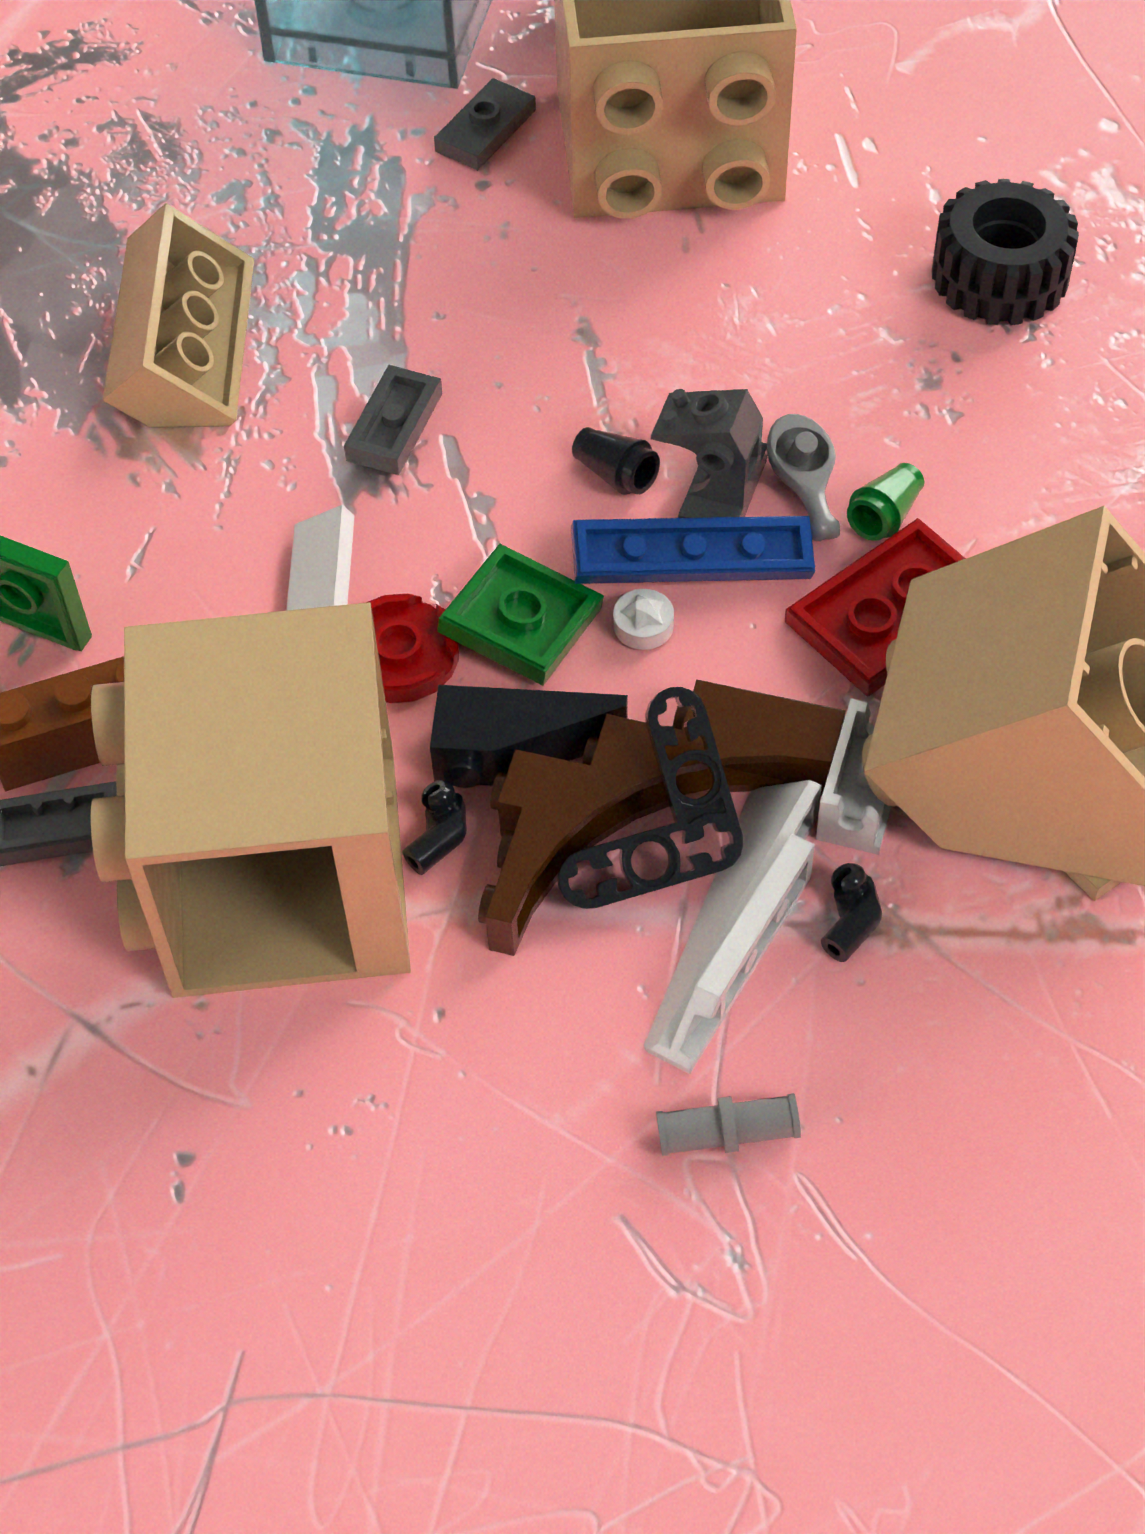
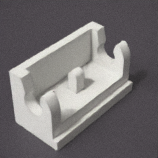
M851 698L820 801L816 840L879 855L892 806L881 802L875 796L866 780L862 765V749L866 738L873 733L875 726L869 722L871 713L868 702Z

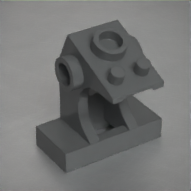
M680 388L668 394L651 434V440L680 446L692 451L697 455L696 462L699 465L678 518L745 517L768 457L767 443L762 442L763 416L748 389L685 392L684 389Z

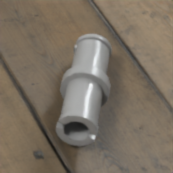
M794 1093L782 1097L733 1103L732 1097L728 1096L717 1098L718 1105L656 1112L662 1156H669L670 1153L723 1146L725 1153L739 1152V1144L790 1137L794 1139L801 1138L799 1113Z

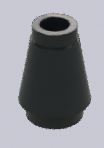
M585 427L577 434L572 445V455L575 459L581 461L586 467L623 495L630 493L636 495L643 494L652 486L659 472V455L652 450L650 443L646 440Z

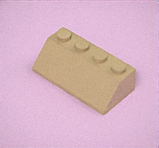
M168 203L160 207L127 238L103 401L149 427L230 426L237 419L254 258Z

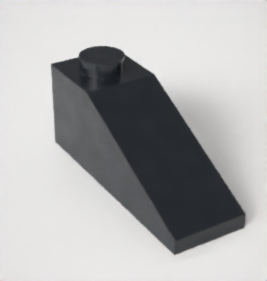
M438 685L430 741L434 782L439 780L448 781L453 786L459 788H471L477 785L493 786L498 772L508 773L515 749L567 761L583 757L589 737H600L607 714L628 718V695Z

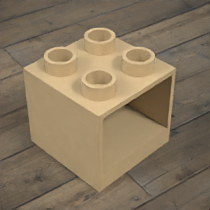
M554 0L557 92L574 218L611 215L617 218L629 219L655 211L716 206L729 210H738L750 207L756 203L785 201L797 26L791 0Z
M371 602L125 626L124 682L93 685L91 694L93 734L99 761L102 766L117 765V796L94 798L91 804L92 847L100 881H117L118 920L125 950L136 951L156 948L172 998L411 973L394 753Z

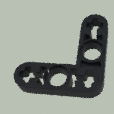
M669 687L653 697L648 703L645 713L647 731L674 823L582 849L567 856L560 865L557 883L563 898L573 906L583 909L599 908L723 871L733 866L739 859L744 846L743 834L706 708L701 698L692 690L683 687ZM675 698L679 708L690 706L693 712V718L684 723L687 741L691 742L700 736L704 750L685 751L669 760L665 746L672 747L679 744L673 727H661L658 722V715L667 711L666 700ZM696 760L702 762L709 768L712 774L710 790L706 795L697 799L684 796L676 785L677 771L687 761ZM712 823L713 829L716 832H727L730 843L721 847V859L713 861L711 855L707 852L695 853L686 856L692 865V869L680 872V852L674 841L670 838L671 833L681 830L682 844H687L702 839L704 837L703 826ZM652 841L660 844L665 849L668 855V865L662 876L654 880H645L634 872L631 858L633 851L638 845ZM620 849V869L630 884L629 888L617 891L618 882L617 878L614 877L596 884L597 895L592 898H586V894L582 889L571 890L568 878L578 874L577 863L587 860L591 869L606 868L613 865L607 856V852Z

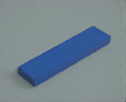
M810 516L573 520L571 525L575 584L811 579L815 573Z

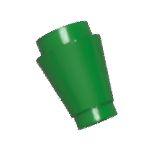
M899 463L895 468L855 490L850 497L847 508V519L852 529L859 536L871 541L889 538L897 533L919 492L924 487L925 481L921 471L910 463Z

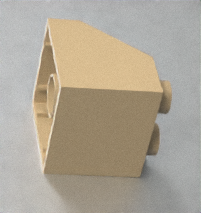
M1104 505L912 579L897 638L890 643L886 652V670L888 675L874 731L866 738L862 749L863 772L875 796L888 806H899L942 849L1145 886L1144 551Z

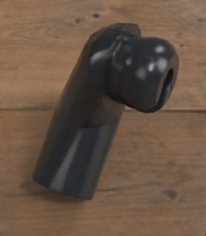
M435 781L424 789L421 795V802L426 807V831L402 851L407 863L420 875H424L459 846L467 833L464 799L462 795L455 793L453 785L448 781Z
M846 863L839 866L831 876V885L834 889V899L840 919L823 936L821 945L829 956L839 962H846L877 928L882 919V909L876 886L872 878L866 875L863 867L856 863Z

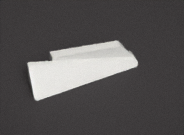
M806 780L757 788L748 795L738 819L744 845L741 855L733 866L717 872L714 876L644 1043V1049L649 1054L691 1074L811 879L815 844L805 839L818 820L822 785Z

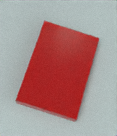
M917 518L786 608L785 623L868 697L886 683L888 675L886 670V652L890 643L897 638L911 580L966 558Z

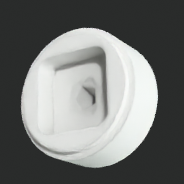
M635 589L622 595L616 602L613 610V627L617 638L626 646L639 650H649L663 645L671 637L674 629V608L671 601L664 594L652 589Z

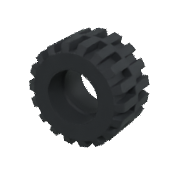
M998 179L996 183L984 180L976 182L974 189L962 188L956 192L955 199L949 198L938 221L932 263V279L936 280L935 289L938 295L947 296L946 304L953 310H964V316L974 321L979 317L987 319L986 324L998 325L999 321H1008L1010 325H1019L1023 323L1024 318L1035 321L1044 317L1045 310L1053 311L1059 306L1061 297H1065L1068 290L1079 232L1077 231L1078 221L1076 216L1069 214L1070 206L1064 200H1055L1054 192L1047 188L1037 189L1033 187L1034 183L1023 180L1021 183L1011 182L1010 179Z

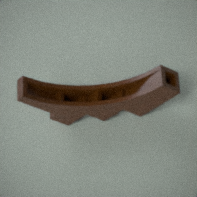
M696 679L693 692L701 698L706 708L730 792H751L761 787L811 780L822 785L820 795L822 796L844 723L846 710ZM677 706L672 727L675 730L679 745L665 746L669 760L685 751L704 750L700 736L691 742L687 741L684 723L693 718L690 706L685 708ZM607 714L600 737H589L582 764L515 749L508 773L498 772L491 792L490 807L493 810H498L500 836L502 838L498 849L497 867L502 870L496 885H486L478 912L479 923L486 924L489 950L512 956L515 955L532 915L557 882L560 865L567 856L596 845L636 819L670 807L646 722ZM696 760L687 761L681 765L676 774V785L684 796L697 799L706 795L710 790L712 774L706 765Z

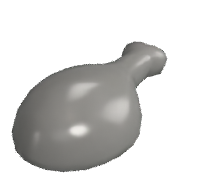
M801 414L783 415L771 426L767 437L769 463L777 477L802 500L807 514L810 516L812 540L822 541L838 538L840 535V523L830 513L825 496L826 486L835 465L836 454L834 445L826 431L813 419Z

